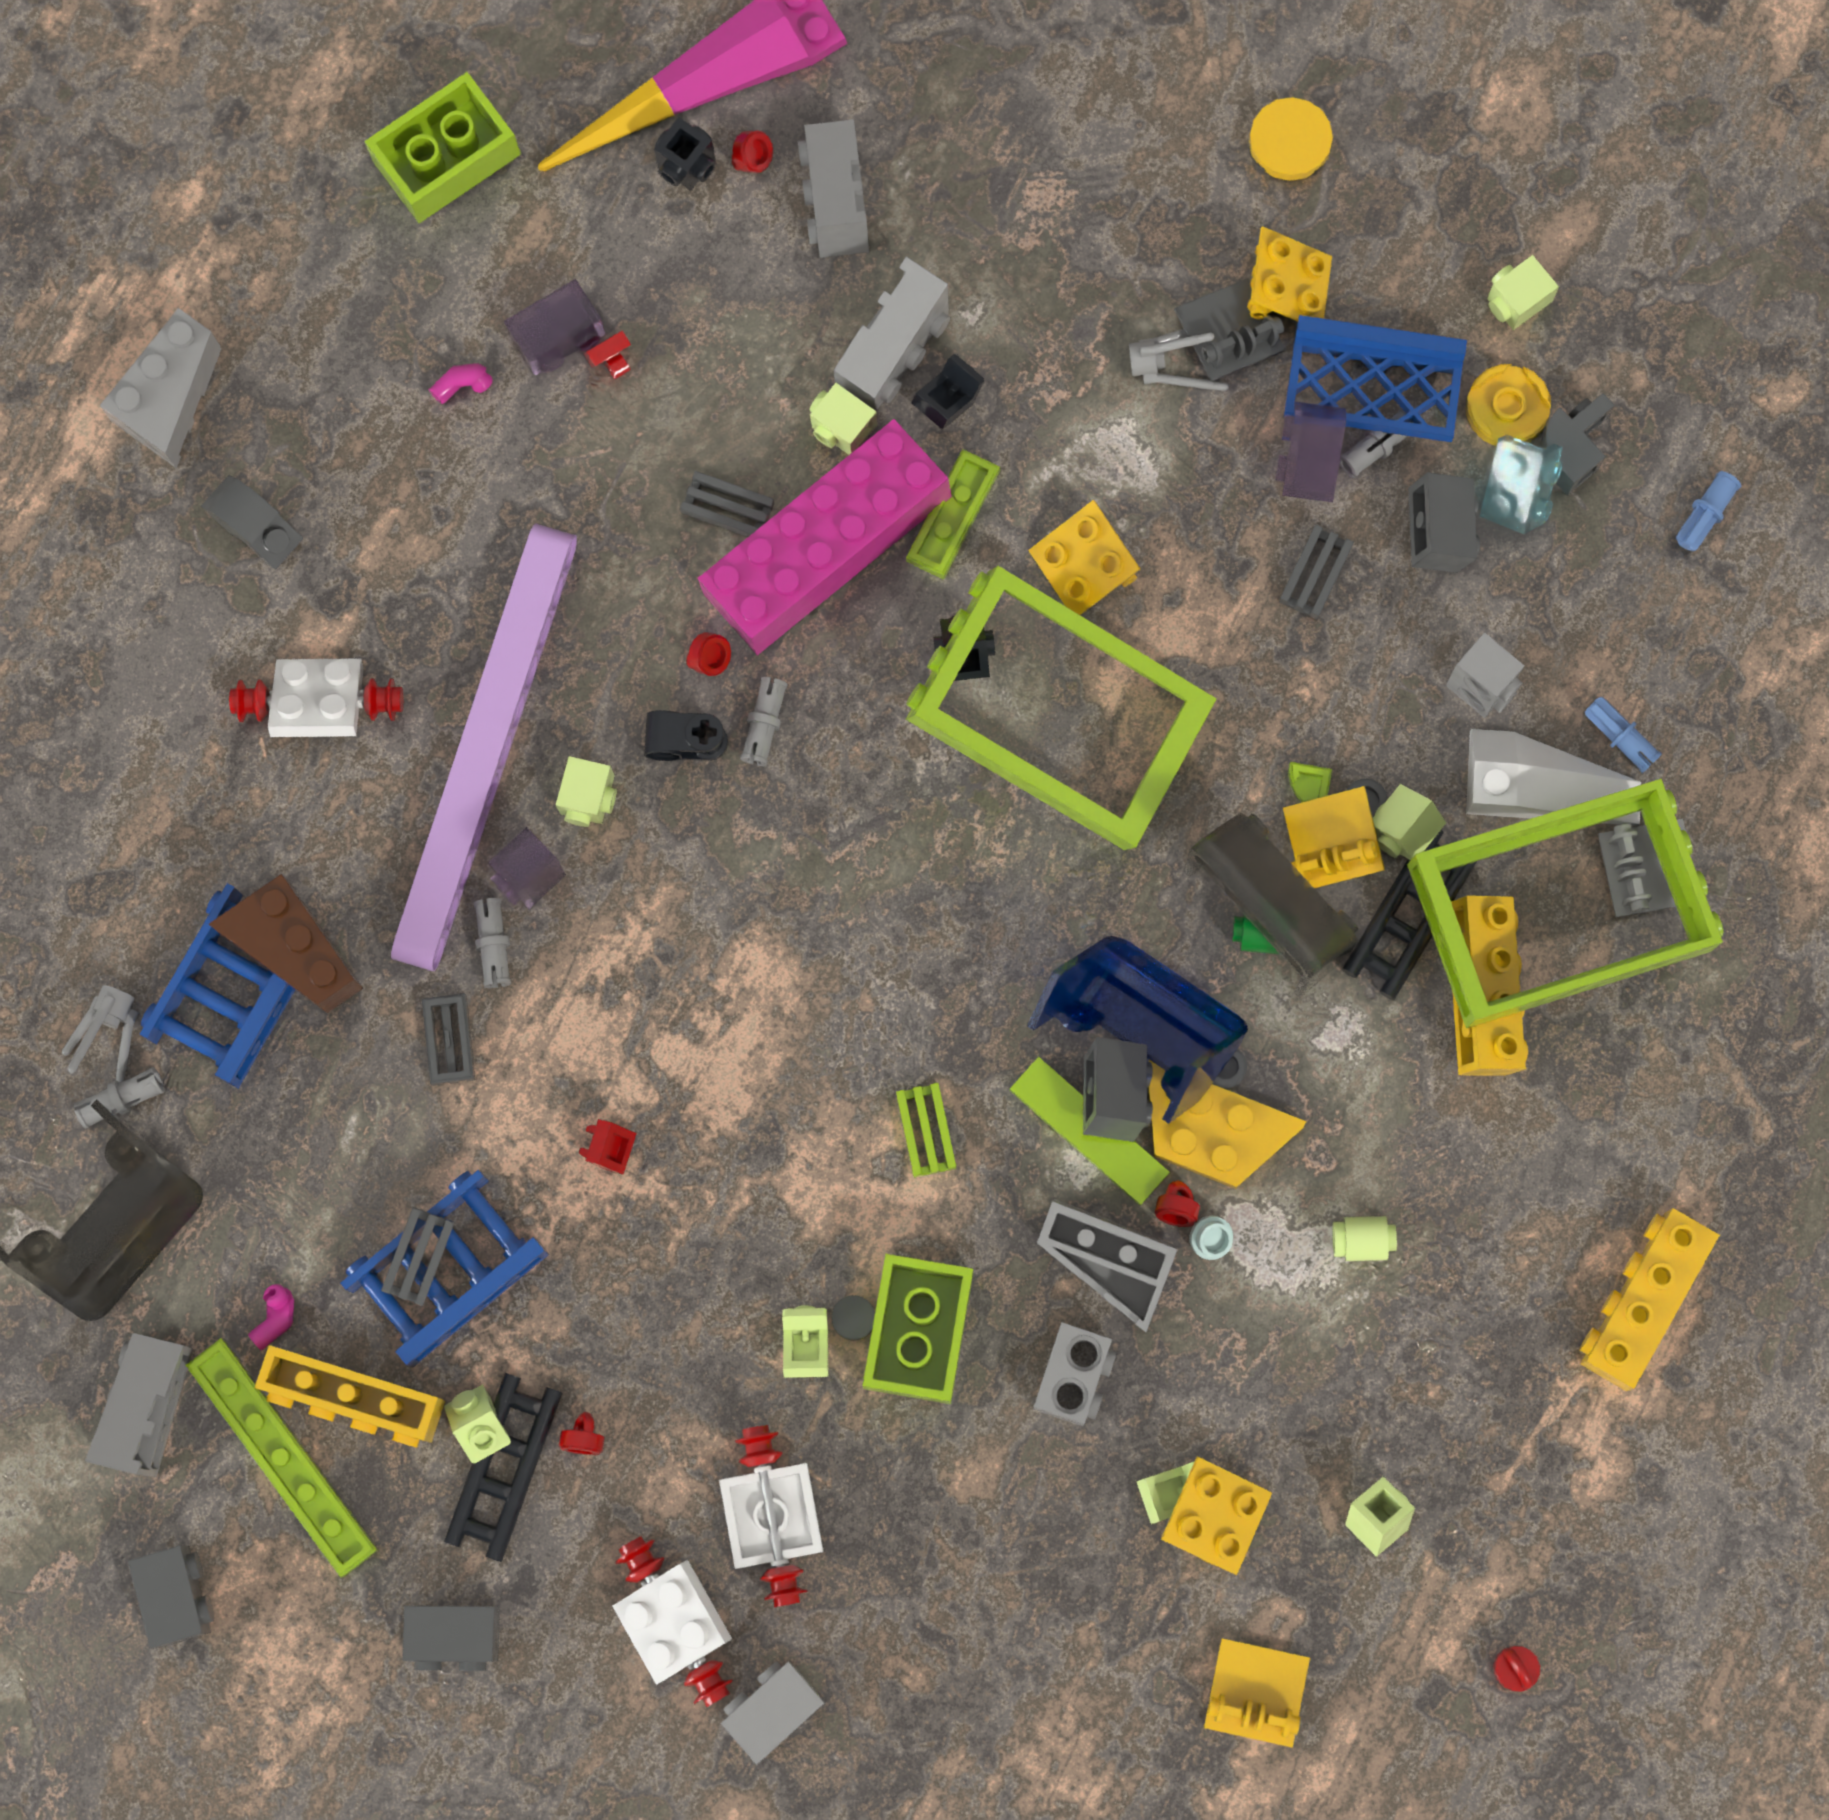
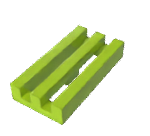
M933 1083L925 1087H914L906 1091H896L914 1178L957 1169L939 1083ZM932 1095L946 1162H937L924 1101L925 1096ZM915 1099L929 1162L928 1166H920L907 1100Z

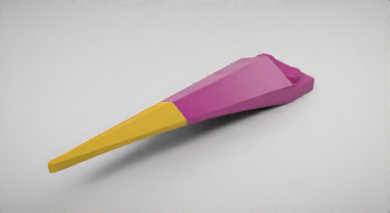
M754 0L541 161L538 169L540 171H547L609 142L684 111L770 79L812 66L847 44L846 38L822 0Z

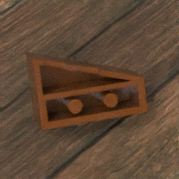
M282 874L209 923L220 935L326 1013H329L363 989L297 891Z

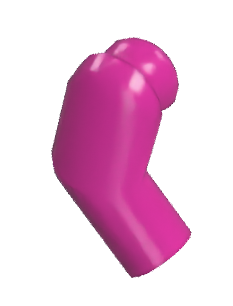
M480 363L456 365L451 367L428 391L443 405L461 387L471 386L475 392L483 393L491 386L493 379L486 372L487 368Z
M273 1284L265 1290L263 1299L267 1301L266 1320L248 1333L250 1339L261 1351L285 1333L293 1323L294 1297L288 1288H284L279 1284Z

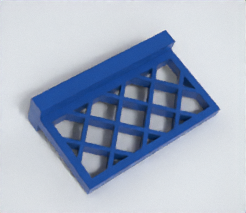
M1299 315L1294 338L1284 417L1452 442L1467 340ZM1302 352L1319 354L1327 365L1311 374L1301 362ZM1350 359L1360 360L1369 371L1353 381L1341 365ZM1392 365L1400 366L1411 377L1395 387L1383 371ZM1334 371L1346 386L1329 396L1318 383V380ZM1433 372L1452 374L1451 385L1437 393L1425 377ZM1300 374L1304 380L1298 383V376ZM1375 377L1387 393L1371 402L1359 387ZM1417 383L1430 399L1414 409L1401 393ZM1309 386L1322 400L1313 408L1294 405L1296 394ZM1352 393L1364 408L1355 414L1344 413L1336 402ZM1449 396V401L1447 405V403L1443 399ZM1394 399L1406 414L1398 420L1386 419L1378 408ZM1436 405L1446 417L1445 428L1428 425L1420 415Z

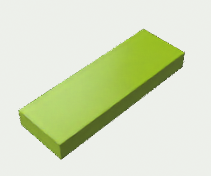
M964 449L961 450L948 475L952 497L946 502L945 500L942 501L928 514L906 556V562L944 580L1000 472V466Z

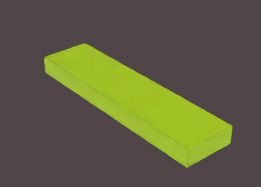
M1040 1057L1030 1065L1010 1088L1011 1093L1139 1206L1147 1200L1169 1175L1170 1172L1135 1141L1130 1142L1084 1135L1083 1095Z

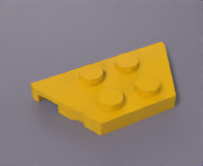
M1151 1059L1148 1060L1153 1066L1152 1079L1148 1089L1149 1101L1153 1105L1151 1122L1154 1157L1236 1189L1305 1126L1306 1121Z

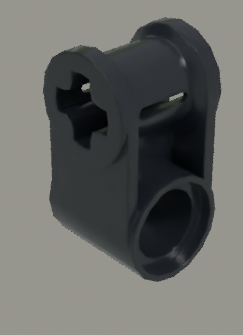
M655 710L647 713L644 756L648 759L657 761H712L723 756L727 750L728 736L720 720L712 714L679 713L666 710ZM707 730H712L714 736L709 737L708 744H702L699 738L705 737Z

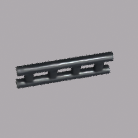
M1440 830L1424 851L1440 847L1437 843L1444 833L1442 830ZM1409 859L1406 861L1342 968L1343 972L1353 978L1358 977L1363 967L1386 981L1379 992L1390 1000L1396 999L1433 936L1426 916H1424L1417 929L1394 916L1406 895L1420 902L1407 866L1410 862ZM1477 861L1449 870L1451 872L1444 884L1451 902L1455 900ZM1385 931L1407 943L1395 966L1372 953Z
M504 1373L493 1404L499 1421L504 1427L510 1408L536 1416L527 1442L509 1436L510 1444L498 1450L520 1458L513 1481L510 1484L487 1476L494 1453L477 1463H472L444 1539L445 1543L459 1548L465 1535L489 1543L490 1545L485 1557L499 1562L503 1561L562 1396V1392L548 1387L544 1391L542 1400L518 1392L517 1389L521 1378L508 1373ZM480 1492L505 1501L496 1526L471 1518Z

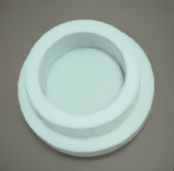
M1211 1215L1199 1219L1190 1232V1245L1193 1251L1198 1256L1207 1260H1216L1223 1257L1229 1252L1233 1244L1231 1226L1227 1221L1218 1216Z

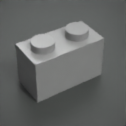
M775 1661L757 1678L762 1685L750 1697L741 1692L723 1709L728 1717L720 1724L756 1765L826 1702L791 1661H788L783 1667L778 1661Z

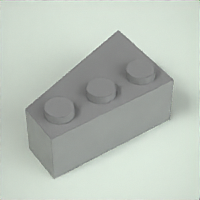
M854 119L804 125L806 140L798 141L800 165L809 166L810 179L802 180L805 205H814L815 218L807 219L810 244H818L820 258L868 253L867 220Z
M907 256L899 267L903 270V278L891 294L886 291L882 293L877 301L882 307L867 327L861 326L834 368L835 383L842 386L875 411L878 410L883 401L888 404L894 399L902 385V382L899 381L908 368L912 371L917 368L926 353L924 346L932 336L938 338L944 332L951 318L948 316V284Z
M178 308L100 404V407L111 422L177 469L181 458V448L187 432H191L195 421L193 416L201 396H204L222 348L209 329Z
M1056 1199L1052 1201L1037 1244L1096 1290L1105 1300L1130 1318L1144 1332H1147L1178 1246Z
M132 1333L130 1341H125L121 1348L118 1360L120 1368L109 1391L103 1414L85 1462L136 1475L157 1478L187 1372L186 1364L190 1361L193 1348Z

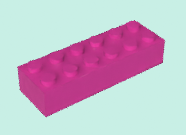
M893 419L697 579L703 594L754 653L759 655L927 518L928 514L942 501L945 500L946 502L952 497L949 478L899 423Z

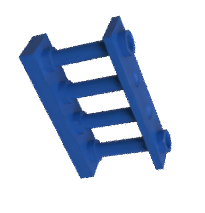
M227 883L222 892L218 890L210 899L206 909V913L209 915L158 1003H152L145 1011L141 1020L143 1029L140 1035L157 1045L161 1036L165 1033L216 1061L215 1066L218 1067L215 1076L239 1089L295 989L271 971L216 943L220 934L209 923L237 905L243 896L234 886ZM209 958L259 985V991L262 993L254 1007L248 1006L245 1008L195 981L194 979L205 960ZM185 995L238 1023L237 1028L240 1031L232 1045L228 1043L224 1046L172 1018Z
M479 1170L473 1174L466 1171L457 1177L448 1186L451 1192L427 1212L446 1218L456 1208L466 1202L505 1250L503 1256L506 1260L494 1270L489 1266L485 1268L452 1228L445 1248L471 1278L469 1284L472 1288L458 1299L456 1295L450 1296L434 1276L427 1296L437 1307L434 1311L437 1317L425 1327L421 1323L416 1325L392 1294L381 1291L383 1283L376 1276V1274L392 1262L403 1232L370 1259L367 1256H363L356 1260L345 1271L348 1277L340 1283L345 1290L351 1293L356 1292L360 1287L366 1290L402 1335L400 1341L403 1345L395 1352L407 1366L412 1368L549 1255L534 1237L526 1242L524 1238L519 1240L479 1191L489 1182L486 1176ZM421 1219L417 1220L401 1262L407 1271L414 1255V1251L410 1246L420 1239L426 1221ZM434 1225L432 1232L439 1239L443 1227ZM422 1260L414 1278L419 1286H421L427 1270Z

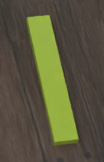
M220 1338L186 1364L188 1370L340 1578H344L379 1551L271 1402L266 1401L267 1397L263 1391L255 1388V1380L223 1338Z

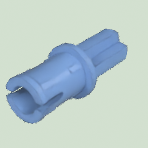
M1719 471L1703 497L1693 502L1692 507L1694 510L1676 535V540L1682 548L1692 552L1696 551L1713 525L1723 520L1722 512L1736 491L1741 487V483L1737 478L1727 472Z
M1604 697L1597 698L1586 709V717L1612 741L1609 746L1613 748L1616 745L1640 769L1641 773L1645 772L1651 763L1640 751L1652 763L1662 755L1634 728L1637 724L1635 722L1630 724Z

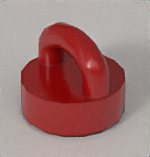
M749 130L740 133L733 143L731 157L733 168L747 173H759L769 167L773 157V146L770 138L761 131Z
M712 632L699 634L692 641L686 658L687 666L707 676L721 674L727 668L731 659V647L728 640L722 635Z
M1176 1180L1168 1185L1166 1194L1158 1197L1155 1215L1166 1224L1177 1227H1191L1198 1220L1200 1205L1194 1201L1192 1191L1188 1185Z
M581 1413L575 1421L573 1430L561 1431L559 1440L560 1450L581 1455H600L603 1452L605 1437L593 1433L594 1418L591 1413Z
M1510 1646L1504 1648L1497 1655L1494 1661L1493 1672L1496 1680L1502 1687L1510 1691L1522 1692L1531 1689L1537 1683L1540 1676V1664L1538 1658L1531 1650L1522 1646Z

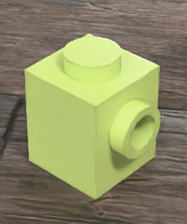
M1532 255L1515 268L1510 264L1500 270L1491 280L1493 285L1487 299L1489 300V308L1493 315L1502 323L1506 321L1515 330L1553 302L1559 286Z
M837 383L833 385L829 392L821 391L810 406V411L812 412L810 414L812 429H814L813 435L825 446L833 448L836 445L848 455L860 447L877 426L876 411Z
M571 756L568 757L556 802V807L561 815H565L564 820L566 822L589 827L590 821L602 824L604 814L612 813L617 789L612 788L615 775L611 766Z
M1402 784L1377 809L1373 817L1379 847L1394 858H1397L1400 854L1409 860L1415 854L1424 852L1446 824V821L1432 800Z
M1382 1477L1351 1503L1345 1526L1377 1557L1409 1529L1415 1508L1402 1492L1395 1489Z

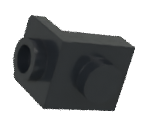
M953 354L947 359L942 372L916 392L911 403L943 430L974 404L984 383V378L958 355Z

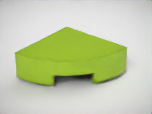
M1296 762L1289 763V782L1294 794L1301 802L1328 796L1332 769Z

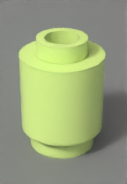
M1386 1216L1344 1217L1343 1222H1333L1334 1257H1345V1261L1388 1260L1389 1251L1397 1250L1396 1225H1388Z

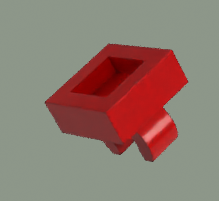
M623 330L583 353L592 368L604 362L613 379H617L631 370L620 351L631 345Z
M598 1119L596 1125H589L585 1130L593 1134L589 1149L580 1148L578 1153L586 1158V1162L607 1171L624 1175L637 1133L615 1123Z

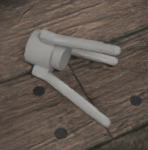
M1181 329L1159 337L1129 343L1132 376L1143 375L1144 384L1164 383L1227 391L1229 389V385L1223 382L1160 374L1157 372V369L1165 368L1164 352L1212 341L1215 337L1213 333L1209 332L1188 337L1185 330Z
M102 986L99 995L94 997L88 1012L62 1049V1054L68 1056L84 1035L67 1068L69 1073H75L102 1024L117 1029L120 1022H122L124 1025L115 1081L119 1083L124 1081L133 1026L139 1012L131 1009L135 1000L133 996L111 986Z

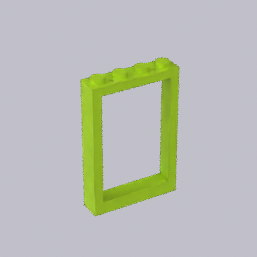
M996 566L988 571L987 574L981 571L969 589L968 594L973 596V599L966 611L961 608L948 627V631L953 634L945 648L940 645L927 665V668L932 672L925 685L918 683L908 698L906 705L911 710L905 720L1123 850L1136 848L1217 699L1002 567ZM1003 591L1185 701L1121 818L938 709Z
M1662 779L1420 852L1413 856L1407 866L1466 1028L1712 952L1723 943L1721 938L1723 936L1722 922L1715 911L1711 912L1706 898L1708 887L1705 877L1701 871H1696L1690 856L1692 854L1690 837L1685 830H1681L1675 816L1677 813L1676 800L1669 789L1665 790ZM1641 811L1688 940L1487 1002L1440 872Z

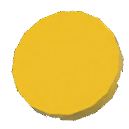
M1290 97L1277 99L1261 109L1253 120L1249 144L1252 157L1256 163L1258 162L1265 169L1266 173L1274 178L1292 181L1305 179L1314 174L1315 170L1319 169L1321 165L1323 166L1329 157L1333 135L1330 121L1320 108L1308 100Z
M1499 364L1486 369L1474 380L1466 398V416L1472 430L1483 441L1500 448H1516L1530 443L1543 431L1550 415L1551 396L1545 382L1533 370L1512 366V364Z

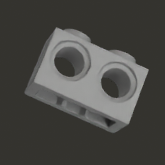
M1484 632L1456 664L1446 687L1482 717L1486 718L1493 709L1501 713L1515 697L1516 691L1523 684L1518 677L1525 665Z
M1061 1322L1033 1410L1080 1426H1084L1087 1417L1095 1420L1103 1394L1095 1392L1100 1375L1110 1376L1117 1354L1116 1351L1109 1349L1112 1339ZM1078 1343H1088L1096 1352V1360L1090 1366H1078L1071 1358V1349ZM1065 1385L1076 1386L1082 1393L1081 1405L1071 1410L1063 1408L1057 1401L1058 1390Z

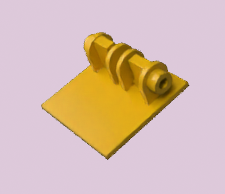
M1261 227L1259 243L1255 247V254L1257 255L1256 264L1252 269L1253 278L1250 282L1252 287L1251 299L1247 303V308L1251 311V317L1263 319L1267 316V313L1274 311L1295 321H1298L1299 315L1324 319L1332 256L1266 227Z
M1092 500L1028 550L1063 604L1079 615H1082L1118 586L1126 587L1137 579L1135 573L1141 570L1095 500Z
M1365 786L1283 808L1295 861L1289 864L1290 872L1294 879L1300 878L1302 891L1385 871Z
M1197 1456L1161 1540L1197 1556L1213 1566L1220 1567L1237 1575L1272 1492Z
M1221 1638L1204 1728L1293 1748L1294 1738L1298 1734L1300 1725L1299 1712L1310 1658Z

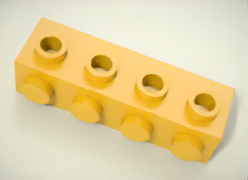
M1466 895L1452 901L1455 915L1487 1002L1519 993V975L1521 973L1522 961L1517 952L1516 932L1519 920L1517 912L1514 910V898L1507 896ZM1453 993L1458 1075L1506 1076L1525 1070L1528 1057V1045L1524 1039L1522 1020L1525 1010L1466 1028Z
M1674 1208L1665 1212L1663 1216L1657 1213L1644 1233V1237L1650 1239L1642 1254L1635 1251L1623 1270L1622 1274L1627 1276L1628 1279L1622 1290L1618 1292L1614 1289L1602 1307L1601 1313L1607 1316L1600 1329L1591 1328L1579 1349L1585 1353L1580 1365L1625 1391L1634 1389L1720 1235Z
M271 1345L268 1346L255 1385L256 1389L269 1392L266 1399L268 1402L291 1409L295 1400L311 1405L308 1412L309 1415L332 1422L335 1415L340 1414L352 1418L351 1428L374 1435L378 1427L394 1431L393 1441L415 1448L418 1447L420 1440L432 1443L446 1401Z

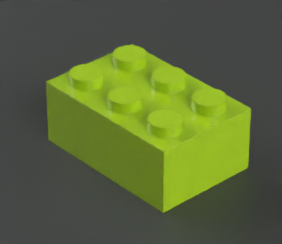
M468 72L364 141L372 161L419 224L521 155L514 133Z
M885 1254L862 1385L864 1389L951 1404L973 1279L972 1268Z

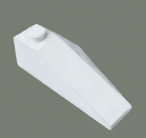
M1482 729L1470 730L1466 814L1531 819L1641 785L1640 781L1516 732ZM1640 811L1602 823L1639 826Z

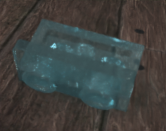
M1507 434L1498 438L1480 517L1522 534L1543 525L1548 520L1552 511L1553 503L1550 497L1553 485L1558 481L1562 472L1563 464L1560 461L1563 448L1553 444L1543 449Z

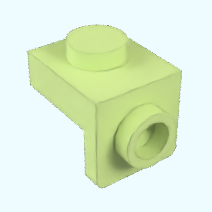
M809 1305L798 1306L794 1309H783L784 1378L828 1377L827 1310Z
M483 1384L473 1390L461 1392L452 1402L444 1405L452 1432L472 1463H477L510 1444L509 1435L499 1421L492 1399Z
M1194 1462L1137 1481L1151 1524L1171 1517Z

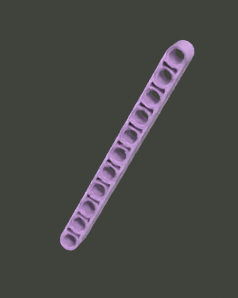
M534 524L529 533L391 951V958L393 960L430 971H435L440 963L573 561L577 545V536L539 524Z

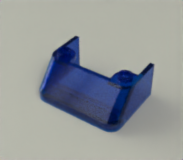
M1115 936L1103 938L1053 970L1027 1024L1034 1031L1056 1017L1065 1028L1073 1032L1090 1031L1100 1025L1121 1041L1147 1045V1058L1166 1071L1161 1079V1087L1171 1102L1162 1120L1168 1124L1201 1100L1237 1051L1248 1031L1246 1022L1238 1014L1131 942Z

